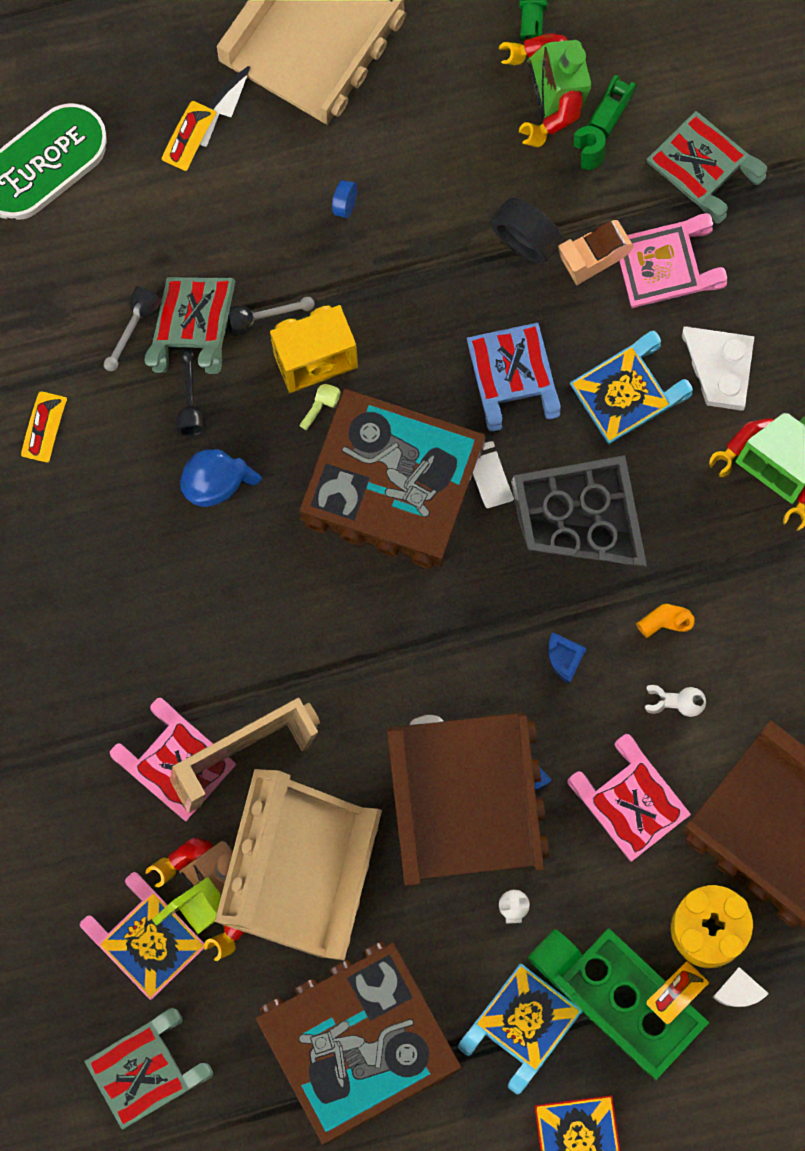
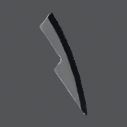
M247 66L232 78L207 106L216 111L217 114L207 129L200 145L207 147L219 113L232 117L250 66Z

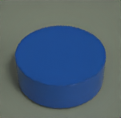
M342 180L338 183L332 202V212L335 216L350 217L357 196V184L355 182Z

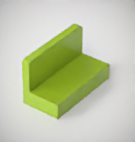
M207 877L173 900L152 920L157 926L180 910L198 935L215 922L221 894L210 878Z

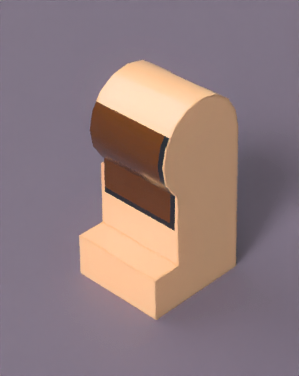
M613 220L603 224L593 233L590 232L575 241L569 239L558 245L562 262L575 284L579 285L626 257L632 251L633 244L620 222Z

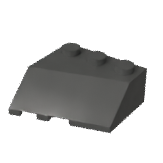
M625 455L513 476L511 481L513 496L527 550L647 567Z

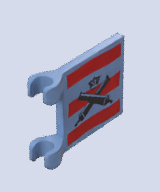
M539 323L467 337V344L488 431L493 432L502 429V414L499 403L541 395L546 419L560 417L561 406L555 390Z

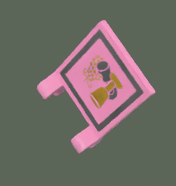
M700 214L683 222L627 235L633 244V249L619 262L631 308L700 291L718 290L727 286V274L722 267L699 275L690 237L705 236L712 233L713 222L710 214Z

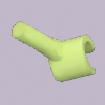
M329 384L321 385L317 390L312 408L299 426L307 431L322 410L323 405L335 408L341 395L339 388Z

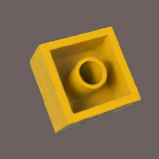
M340 305L333 308L331 306L319 307L312 311L309 317L298 321L296 319L284 320L276 325V329L270 331L273 353L289 394L358 368L356 343Z

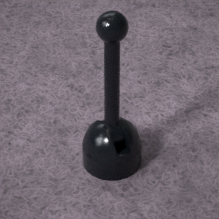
M189 348L184 349L181 353V359L185 362L187 407H184L179 412L176 425L178 434L198 436L206 432V418L203 411L194 406L192 362L195 360L196 354Z

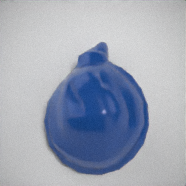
M219 449L203 450L196 453L185 465L180 485L181 491L187 500L196 506L208 507L229 499L236 492L241 481L256 485L262 480V477L247 466L241 458L233 459Z

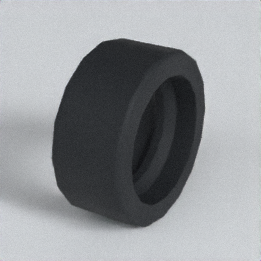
M514 197L506 199L491 218V227L501 241L514 252L531 262L538 264L546 263L562 242V235L556 225L540 210L521 199Z

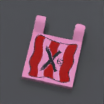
M157 698L150 708L155 716L168 725L166 730L139 760L119 743L111 749L110 755L114 761L187 822L196 810L188 814L170 781L172 766L211 746L213 743L179 715L162 698ZM229 757L196 774L206 794L204 801L236 766V763Z
M625 734L615 742V747L630 763L629 766L597 791L594 790L586 776L580 771L573 774L567 780V783L596 817L629 861L632 862L691 814L644 756L634 739L629 734Z

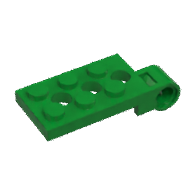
M609 928L583 956L570 940L558 930L553 929L527 957L553 985L655 1081L709 1024L694 1007L688 1004L670 1024L664 1022L665 1027L661 1034L656 1036L647 1034L642 1026L643 1019L648 1014L656 1013L646 1002L666 981ZM597 959L606 965L607 975L603 980L592 981L587 977L585 965L589 961ZM626 986L634 991L636 1001L632 1007L621 1008L615 1003L614 992L617 988Z

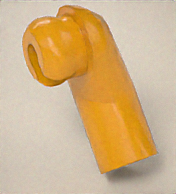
M662 604L638 621L636 625L640 632L646 638H649L661 628L687 632L693 628L695 618L684 607Z

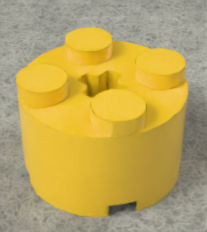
M717 885L703 886L691 891L681 901L671 921V937L676 948L687 961L702 968H718L733 961L747 947L753 931L752 915L746 900L736 892ZM710 918L714 919L715 925L721 928L717 930L714 936L709 935L708 928L702 927V924L706 923Z

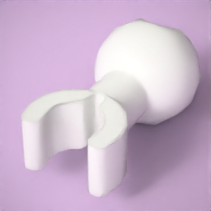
M656 685L647 686L649 694H658L663 699L655 705H645L648 713L656 714L663 711L664 708H678L679 712L683 715L693 717L699 715L705 709L706 697L698 688L688 687L677 694L665 693L662 688ZM697 700H704L702 706L695 705Z
M509 890L499 900L500 912L506 918V924L522 923V918L529 911V899L520 890Z

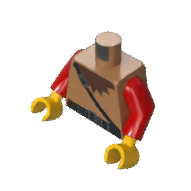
M199 837L192 838L169 854L168 858H161L146 869V874L152 870H156L160 874L161 881L155 887H161L176 875V870H180V874L191 888L209 877L222 895L233 851L223 840L214 846L211 841ZM221 924L225 933L205 941L204 949L208 950L217 946L218 956L214 960L218 961L235 951L234 940H239L245 932Z

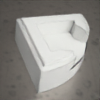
M738 968L713 998L726 1006L746 1007L758 1003L769 993L741 968Z

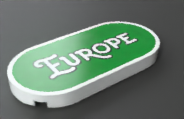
M74 103L56 106L47 111L0 149V218H16V220L35 215L99 164L106 150L107 137L101 118L93 110Z

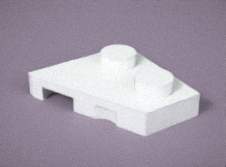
M684 326L682 338L690 352L692 366L700 380L701 391L706 405L743 411L746 403L754 336Z

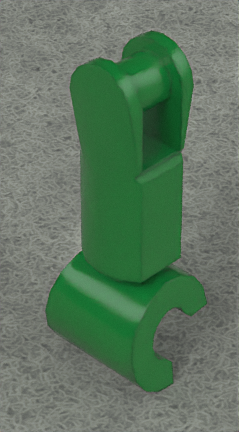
M614 75L587 126L578 129L574 133V147L583 149L581 152L582 169L592 170L603 163L606 139L632 99L637 87L636 83L631 82L627 84L620 80V76ZM613 94L622 97V99L618 101L611 97Z

